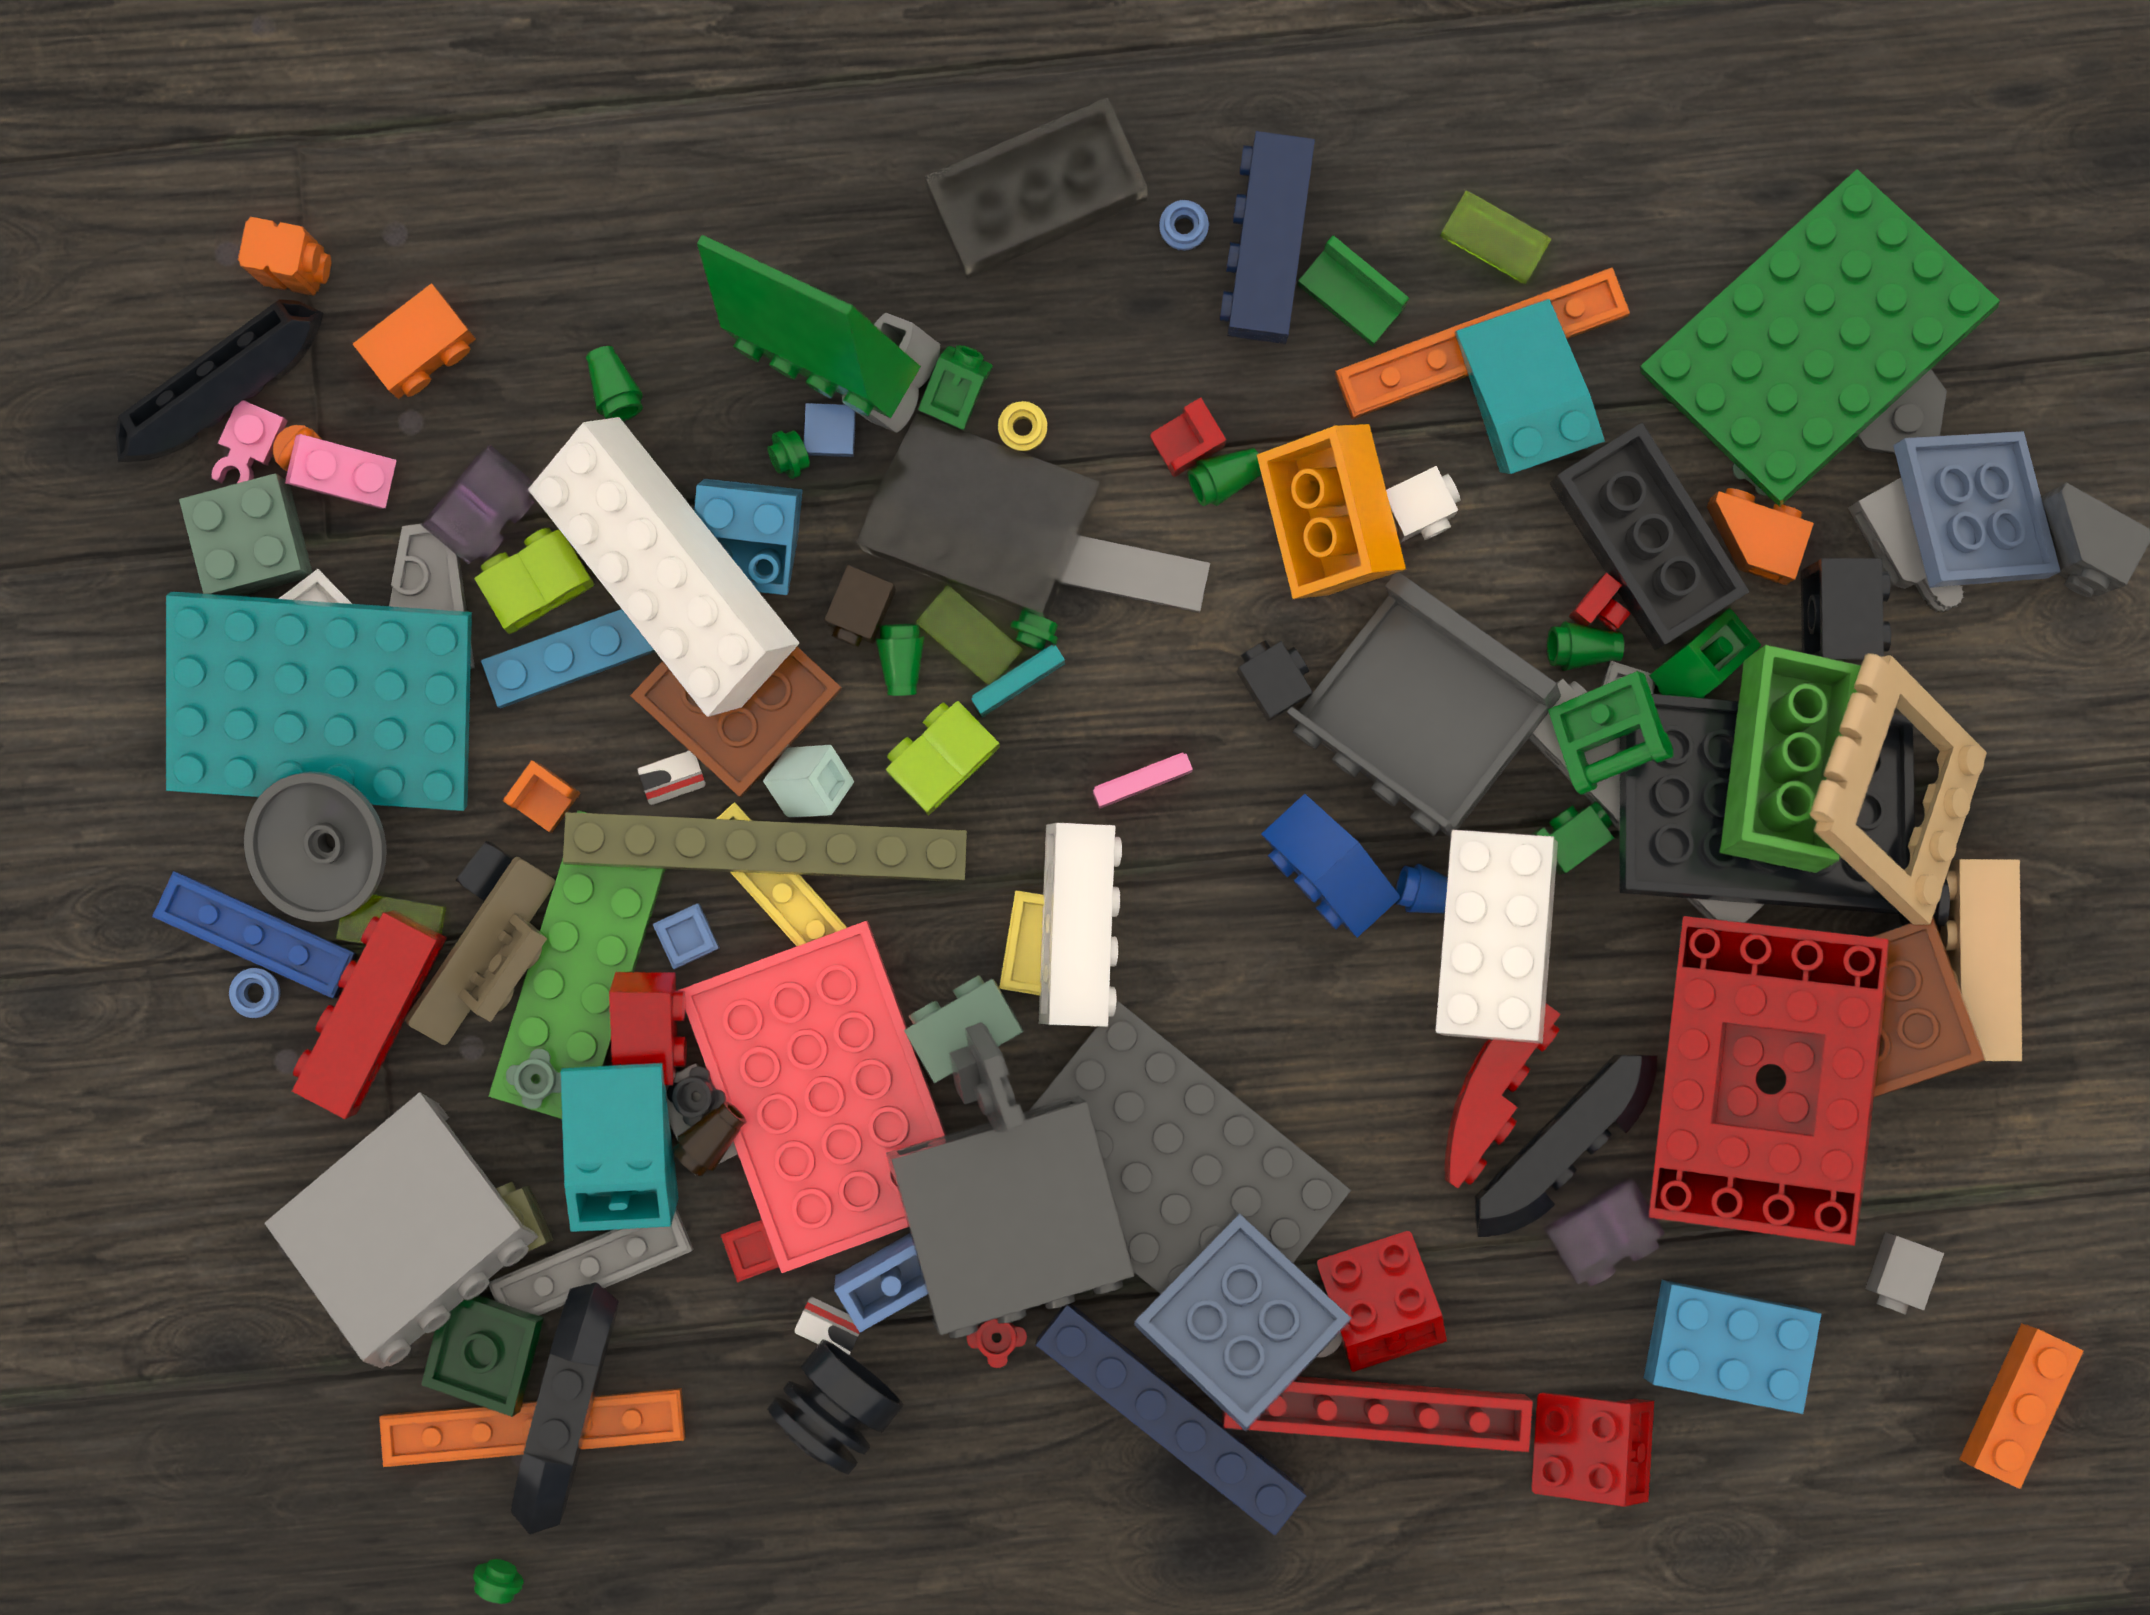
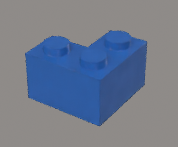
M1306 794L1302 795L1261 833L1273 848V851L1267 855L1268 858L1287 878L1293 872L1298 875L1294 880L1295 884L1312 902H1316L1318 899L1321 900L1316 910L1335 930L1343 924L1358 938L1401 898L1360 843Z

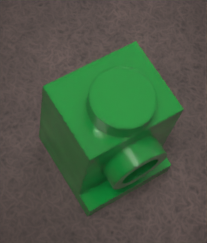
M1596 801L1579 812L1574 805L1568 807L1549 822L1554 829L1552 832L1548 833L1543 827L1531 834L1533 836H1548L1556 839L1558 842L1556 871L1559 875L1566 874L1614 839L1608 830L1613 823L1605 810Z

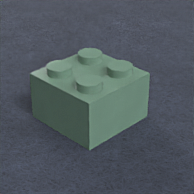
M275 473L179 499L203 594L243 596L303 580L313 573L291 487L289 484H285L286 479Z
M978 975L953 990L957 999L941 1008L937 1001H933L909 1015L913 1025L905 1029L904 1032L934 1083L953 1073L949 1053L968 1046L966 1027L982 1022L983 1025L987 1026L997 1046L1024 1031L994 979L984 983L981 976Z

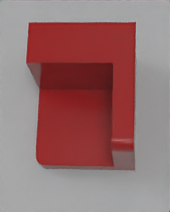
M1201 397L1185 406L1182 415L1156 429L1150 435L1151 441L1173 477L1196 465L1197 460L1206 459L1223 449L1226 444L1225 436Z

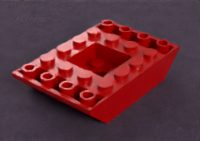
M1683 916L1649 1218L1855 1245L1864 1191L1886 993L1889 939ZM1766 1065H1777L1786 1074L1785 1087L1779 1093H1765L1758 1085V1073Z

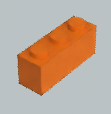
M2021 1323L1959 1460L2021 1489L2083 1354V1350L2044 1331Z

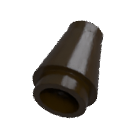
M724 1101L719 1108L717 1107L678 1135L679 1143L673 1148V1152L688 1170L698 1176H703L708 1170L714 1171L740 1132L741 1127L747 1122L746 1118L734 1105Z

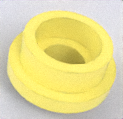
M1021 401L1009 405L999 417L998 431L1000 438L1006 446L1015 451L1025 452L1035 449L1043 442L1047 434V420L1043 411L1030 402ZM1020 419H1026L1032 424L1031 432L1025 436L1018 435L1013 430L1015 422Z

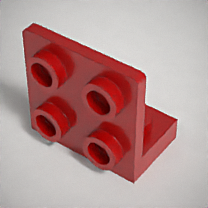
M1410 1231L1392 1235L1317 1261V1267L1327 1296L1351 1317L1348 1325L1340 1333L1352 1372L1447 1342L1443 1316Z
M1547 1392L1538 1394L1532 1492L1540 1495L1623 1507L1648 1502L1654 1401L1644 1399L1609 1401Z

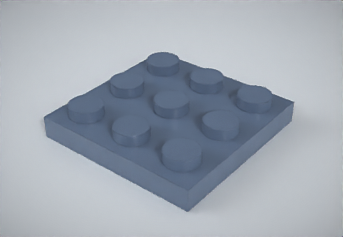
M2024 431L1904 438L1893 445L1929 588L2045 579L2061 572Z
M1239 1214L1135 1320L1134 1326L1244 1431H1247L1348 1325L1351 1317Z

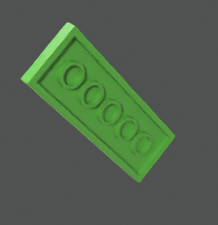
M580 810L577 811V813H586ZM562 859L540 932L547 940L542 946L539 959L527 971L488 1097L527 1108L522 1104V1096L517 1092L515 1086L507 1082L506 1072L510 1066L520 1065L528 1060L531 1052L535 1049H544L550 1053V1063L558 1073H561L562 1068L605 1066L611 1048L609 991L615 972L635 971L666 869L565 865ZM534 1074L532 1076L533 1083L538 1084L541 1081L540 1075ZM561 1092L551 1093L543 1099L542 1105L539 1108L531 1110L562 1119Z

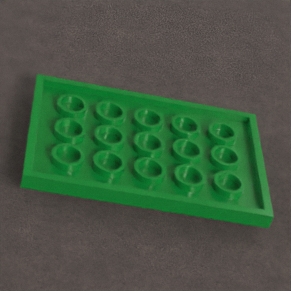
M1856 169L1640 366V373L1780 507L1998 308L2000 300Z

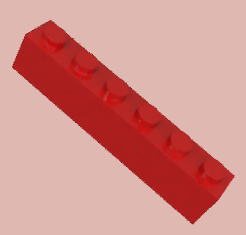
M1298 1376L1248 1430L1529 1452L1533 1401L1525 1394ZM1222 1410L1221 1421L1224 1428L1242 1429Z

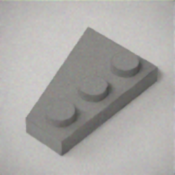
M452 519L402 526L391 582L393 588L389 606L467 612L456 526ZM471 645V668H470V669L475 668V667H474V660H473L472 645Z

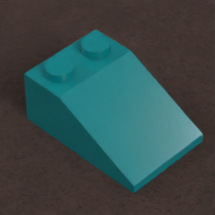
M1550 299L1454 331L1501 473L1512 474L1605 442L1590 393Z

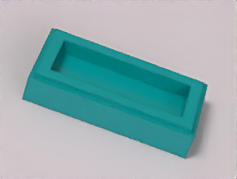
M1050 645L974 694L971 699L972 703L981 717H984L1065 665V659L1056 645Z

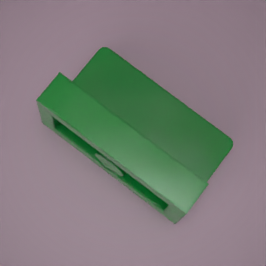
M1333 235L1327 241L1324 251L1297 283L1299 287L1372 347L1402 313L1409 300L1407 295Z

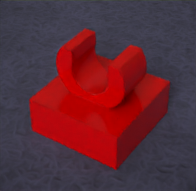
M1606 572L1597 580L1568 617L1577 624L1584 626L1590 625L1597 618L1611 631L1619 629L1631 614L1620 603L1611 599L1622 584Z

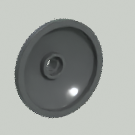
M303 772L280 779L259 796L246 822L244 851L250 874L256 886L268 901L292 917L311 922L339 919L362 907L372 897L381 882L386 865L387 849L385 833L380 818L362 792L337 776L321 772ZM327 834L332 835L335 840L334 849L327 845Z

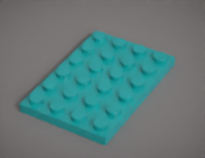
M170 592L166 595V791L259 797L268 787L280 779L303 772H321L337 776L349 782L362 792L372 805L464 811L468 802L472 612Z

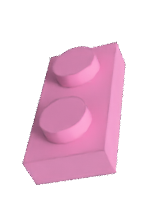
M299 434L295 437L285 484L382 509L386 508L397 460Z

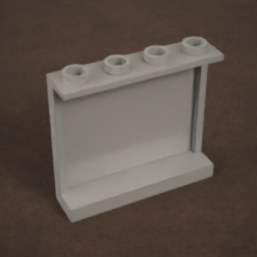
M420 1092L265 1222L269 1231L361 1360L382 1369L404 1359L410 1352V1345L424 1333L433 1332L443 1326L448 1321L451 1310L464 1299L469 1300L482 1293L489 1285L488 1279L503 1266H511L521 1260L528 1252V1245L538 1238L533 1230L522 1225L446 1123L449 1117L439 1103Z

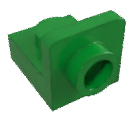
M958 345L956 348L948 346L938 358L918 410L963 430L970 419L982 386L990 375L993 365L984 361V356L973 348Z

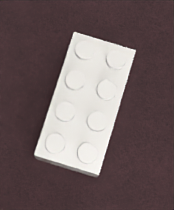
M1452 830L1436 1033L1445 1036L1543 1044L1558 842L1554 837Z

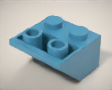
M703 479L696 486L695 513L758 592L788 595L798 542L803 490Z

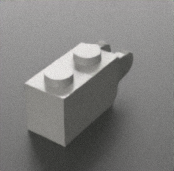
M1902 478L1895 480L1848 507L1876 558H1882V569L1889 572L1891 585L1906 589L1915 584L1923 600L1927 601V606L1929 605L1930 610L1933 609L1935 612L1940 611L1942 613L1962 603L1961 599L1964 598L1963 593L1965 592L1962 590L1963 586L1929 588Z

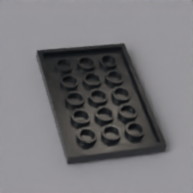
M1652 694L1663 729L1672 743L1674 756L1660 763L1651 760L1620 773L1619 893L1901 914L1841 856L1836 863L1817 873L1720 853L1739 701ZM1893 715L1856 825L1895 863L1905 870L1910 862L1908 844L1915 827L1913 724L1903 715ZM1641 729L1620 737V752L1645 741Z

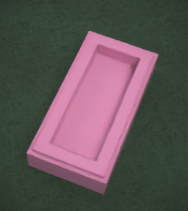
M1182 752L1094 787L1093 795L1099 809L1190 774L1193 769L1187 754Z

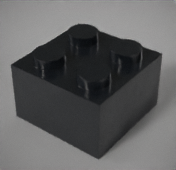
M1821 558L1801 570L1802 653L1862 665L1866 654H1875L1881 657L1884 656V652L1889 651L1891 627L1888 621H1883V602L1889 600L1891 585L1889 572L1882 570V558Z

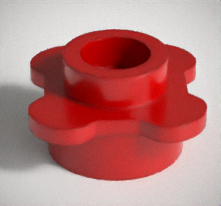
M997 1318L983 1322L978 1327V1331L967 1335L968 1345L973 1349L978 1348L987 1357L988 1364L994 1368L1005 1366L1008 1361V1355L1015 1347H1022L1027 1340V1334L1023 1327L1014 1326L1011 1322L998 1323ZM1000 1333L1002 1336L1001 1341L994 1342L992 1335Z

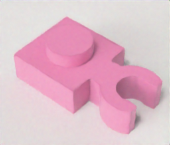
M244 400L234 406L218 442L220 445L231 450L227 457L220 459L214 465L212 479L222 483L226 473L231 469H238L240 472V479L237 483L254 479L251 469L254 460L268 466L273 455V443L288 421Z

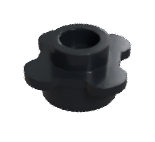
M702 1066L692 1068L687 1078L669 1085L667 1089L668 1100L683 1115L684 1123L689 1126L694 1125L706 1114L717 1107L719 1108L726 1101L725 1093L715 1088L710 1081L709 1070ZM695 1091L700 1093L699 1101H695L692 1098V1094Z

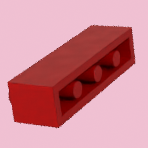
M395 910L383 912L380 918L374 916L362 935L361 942L366 944V947L358 962L352 960L345 968L339 980L338 987L344 989L335 1007L331 1004L327 1006L316 1025L315 1031L321 1033L312 1051L306 1049L293 1070V1076L297 1077L298 1080L292 1092L343 1119L356 1115L447 937Z

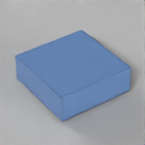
M806 403L804 446L808 455L854 457L856 411L847 405Z
M699 903L653 924L673 969L682 967L720 949Z

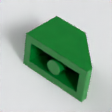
M1728 608L1671 655L1649 676L1658 686L1661 695L1703 698L1731 675L1761 644L1734 611Z

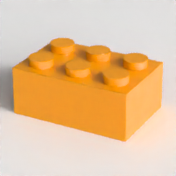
M1369 424L1333 426L1257 454L1293 599L1328 596L1406 570Z

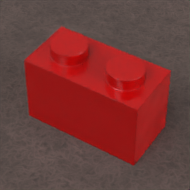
M615 972L609 991L612 1066L662 1063L665 1085H673L677 1068L685 1067L687 1060L686 1037H678L677 1021H684L685 992L676 991V973Z

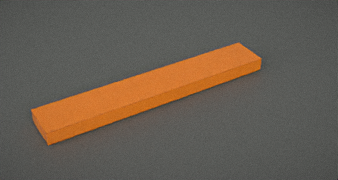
M1613 267L1337 370L1335 376L1351 418L1355 419L1469 376L1454 332L1462 328L1546 299H1550L1566 339L1627 317L1630 311Z
M682 1388L595 1396L581 1450L684 1441L686 1436ZM537 1401L522 1402L520 1412L513 1417L482 1406L381 1415L379 1419L383 1467L523 1455Z

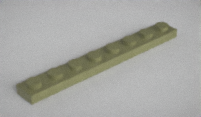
M565 812L563 864L964 882L967 830Z

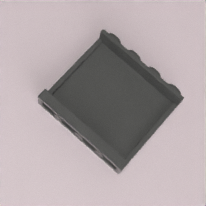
M1397 572L1385 585L1389 594L1305 704L1299 711L1291 706L1287 713L1296 725L1292 732L1313 749H1317L1320 744L1324 745L1335 753L1331 759L1332 762L1348 775L1355 778L1361 772L1374 782L1370 789L1385 802L1395 807L1398 801H1401L1414 811L1410 818L1426 832L1434 836L1440 830L1451 838L1452 830L1460 828L1549 713L1548 709L1556 704L1561 694L1557 683L1400 572Z
M1077 1096L1023 1112L1026 1121L1024 1122L1025 1125L1009 1131L995 1132L989 1122L886 1153L891 1173L896 1179L934 1319H932L933 1325L940 1335L948 1333L949 1338L967 1336L979 1330L977 1325L979 1323L997 1318L998 1323L1013 1322L1027 1315L1026 1309L1042 1304H1045L1047 1309L1062 1307L1074 1302L1075 1294L1093 1289L1094 1294L1112 1292L1123 1286L1122 1280L1134 1277L1087 1102L1081 1097Z

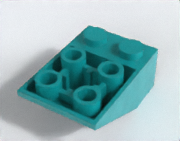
M662 1063L562 1068L564 1185L570 1231L671 1227L679 1196Z

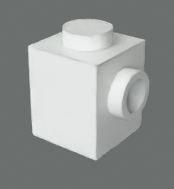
M1437 466L1386 490L1400 543L1419 533L1422 534L1424 540H1427L1451 528L1448 519L1453 518L1458 512L1455 503L1460 501V495L1450 475L1441 476Z

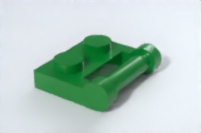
M1639 671L1548 709L1571 782L1576 791L1581 795L1595 790L1598 782L1651 760L1660 763L1674 756L1672 743L1663 729L1646 676ZM1641 729L1645 739L1644 742L1592 764L1587 763L1584 752Z

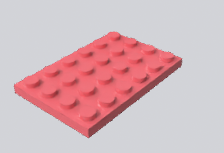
M861 922L678 990L685 992V1010L706 1068L710 1072V1079L716 1089L722 1090L726 1095V1101L734 1105L746 1118L747 1122L741 1127L733 1142L781 1273L909 1227L896 1179L891 1173L886 1153L945 1136L946 1132L917 1053L904 1032L907 1026L869 922Z

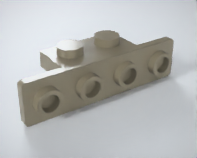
M513 858L407 1015L406 1023L436 1042L446 1045L470 1010L491 1022L497 1012L504 1009L510 1002L514 993V987L526 969L531 968L541 955L542 946L547 938L530 921L554 887L555 879L522 858Z

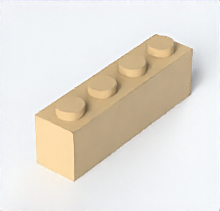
M1953 860L1950 863L1945 878L1949 886L1950 909L1946 925L1941 926V939L1945 949L1948 950V958L1985 1055V1061H2022L2020 860Z

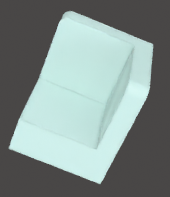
M832 745L787 748L763 780L787 817L832 815L855 782Z

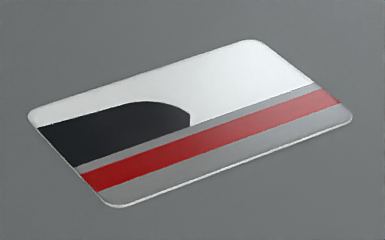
M690 751L638 769V774L650 805L705 786V780L697 757Z
M814 1297L809 1298L794 1330L796 1334L817 1344L822 1339L829 1341L849 1355L860 1334L849 1314Z

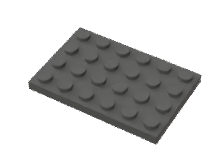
M1119 1001L1116 1003L1114 1016H1108V1027L1097 1026L1030 1109L1033 1110L1077 1096L1087 1102L1132 1270L1160 1294L1172 1284L1239 1214L1285 1257L1294 1263L1351 1192V1189Z

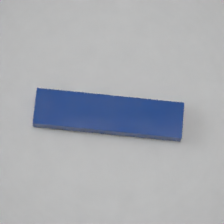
M173 871L152 916L333 999H337L341 990L338 987V983L345 968L352 960H355L357 955L354 951Z

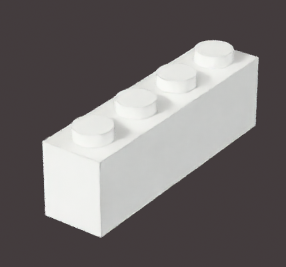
M1072 823L1046 825L1039 1024L1108 1027V1016L1113 1017L1115 1014L1117 998L1115 987L1110 986V966L1115 967L1117 964L1118 940L1117 937H1111L1112 917H1117L1119 913L1120 891L1118 887H1113L1114 867H1119L1121 862L1122 842L1120 837H1115L1114 825Z

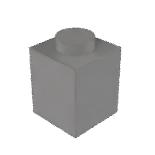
M1885 1233L1865 1289L1880 1294L1876 1304L1906 1314L1909 1305L1924 1310L1944 1253L1902 1237Z

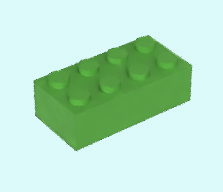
M1764 645L1744 660L1720 853L1817 873L1839 861L1840 855L1814 832L1817 822L1810 816V812L1821 781L1828 780L1824 776V771L1836 738L1843 736L1839 732V728L1851 694L1858 693L1854 685L1861 665Z

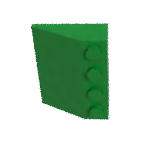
M701 235L697 245L720 327L736 340L733 345L736 351L755 362H759L762 356L770 359V367L792 380H795L798 374L807 377L808 379L805 383L828 398H832L835 392L844 395L843 402L865 416L869 417L872 410L891 419L921 368L917 362L852 305Z

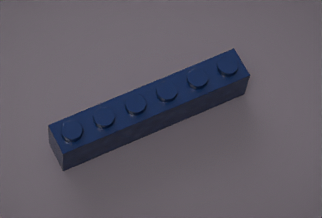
M1070 1303L1062 1306L1036 1339V1346L1273 1535L1276 1536L1306 1497L1302 1486L1229 1428H1224L1219 1420L1073 1304Z

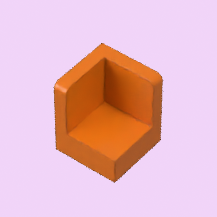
M532 760L508 792L503 802L519 810L542 828L552 833L565 816V812H568L578 798L580 792L543 765Z

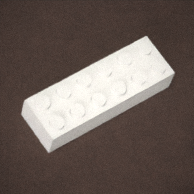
M620 417L583 422L529 487V492L707 717L741 708L800 644Z

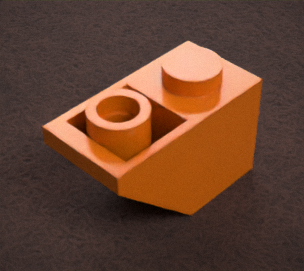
M1727 488L1725 493L1718 491L1710 498L1707 509L1738 570L1783 585L1794 581L1814 523L1801 519L1803 513L1793 507L1786 505L1779 507L1777 504H1774L1771 509L1754 503L1755 496L1748 492L1734 488Z

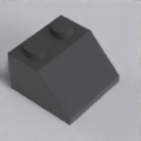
M2068 483L2042 495L2041 499L2061 571L2057 574L2066 579L2065 586L2079 595L2092 597L2093 594L2100 596L2127 585L2150 543V529Z

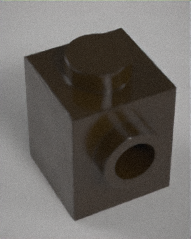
M847 565L824 619L828 626L834 628L831 636L855 647H859L862 640L874 644L880 630V625H882L896 592L894 584Z

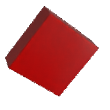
M762 1219L721 1234L737 1282L779 1267Z

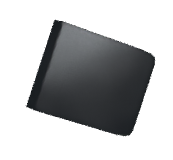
M486 841L459 874L456 881L485 901L513 858L494 843Z

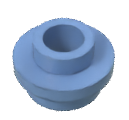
M1180 200L1166 207L1161 215L1159 228L1162 238L1169 246L1177 250H1190L1199 246L1206 238L1209 221L1206 212L1200 205L1189 200ZM1179 219L1190 220L1193 224V230L1188 234L1177 232L1174 225Z
M260 968L246 969L237 974L231 982L229 999L233 1008L239 1014L249 1018L264 1017L270 1014L278 1005L280 986L277 979L270 972ZM255 983L261 985L264 990L263 998L257 1003L251 1001L248 996L249 988Z

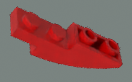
M1548 1004L1545 1006L1543 1044L1487 1039L1475 1057L1456 1100L1448 1131L1445 1152V1181L1453 1187L1459 1188L1463 1181L1471 1185L1487 1164L1482 1155L1493 1141L1500 1145L1516 1125L1517 1121L1511 1116L1518 1107L1504 1098L1502 1094L1506 1088L1513 1093L1520 1086L1530 1071L1525 1062L1536 1048L1543 1052L1559 1032L1560 1028L1554 1023L1561 1014Z

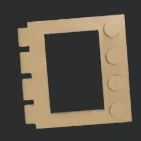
M1866 654L1854 685L1858 693L1851 694L1839 728V732L1843 736L1836 738L1824 771V776L1828 780L1821 781L1810 816L1817 822L1814 832L1913 925H1930L1937 903L1941 898L1944 881L1951 860L1955 855L1956 845L1965 818L1970 810L1971 799L1979 775L1983 770L1987 752L1892 656L1880 657L1875 654ZM1895 708L1940 751L1937 758L1939 766L1938 778L1935 783L1928 784L1922 802L1925 812L1924 820L1919 827H1914L1908 844L1910 862L1905 870L1895 863L1856 825Z

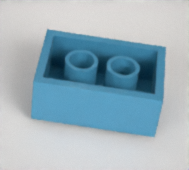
M1662 1280L1644 1379L1657 1386L1803 1414L1821 1313L1809 1308Z

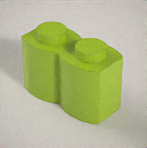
M547 527L533 533L524 540L526 548L510 557L506 552H503L488 559L481 565L483 572L474 578L503 629L508 634L524 628L552 609L569 602L595 585L575 549L559 529L552 532Z
M959 701L955 702L950 708L945 702L941 703L923 721V724L928 729L913 742L909 737H906L887 756L892 762L886 768L887 773L928 816L1000 748V743Z

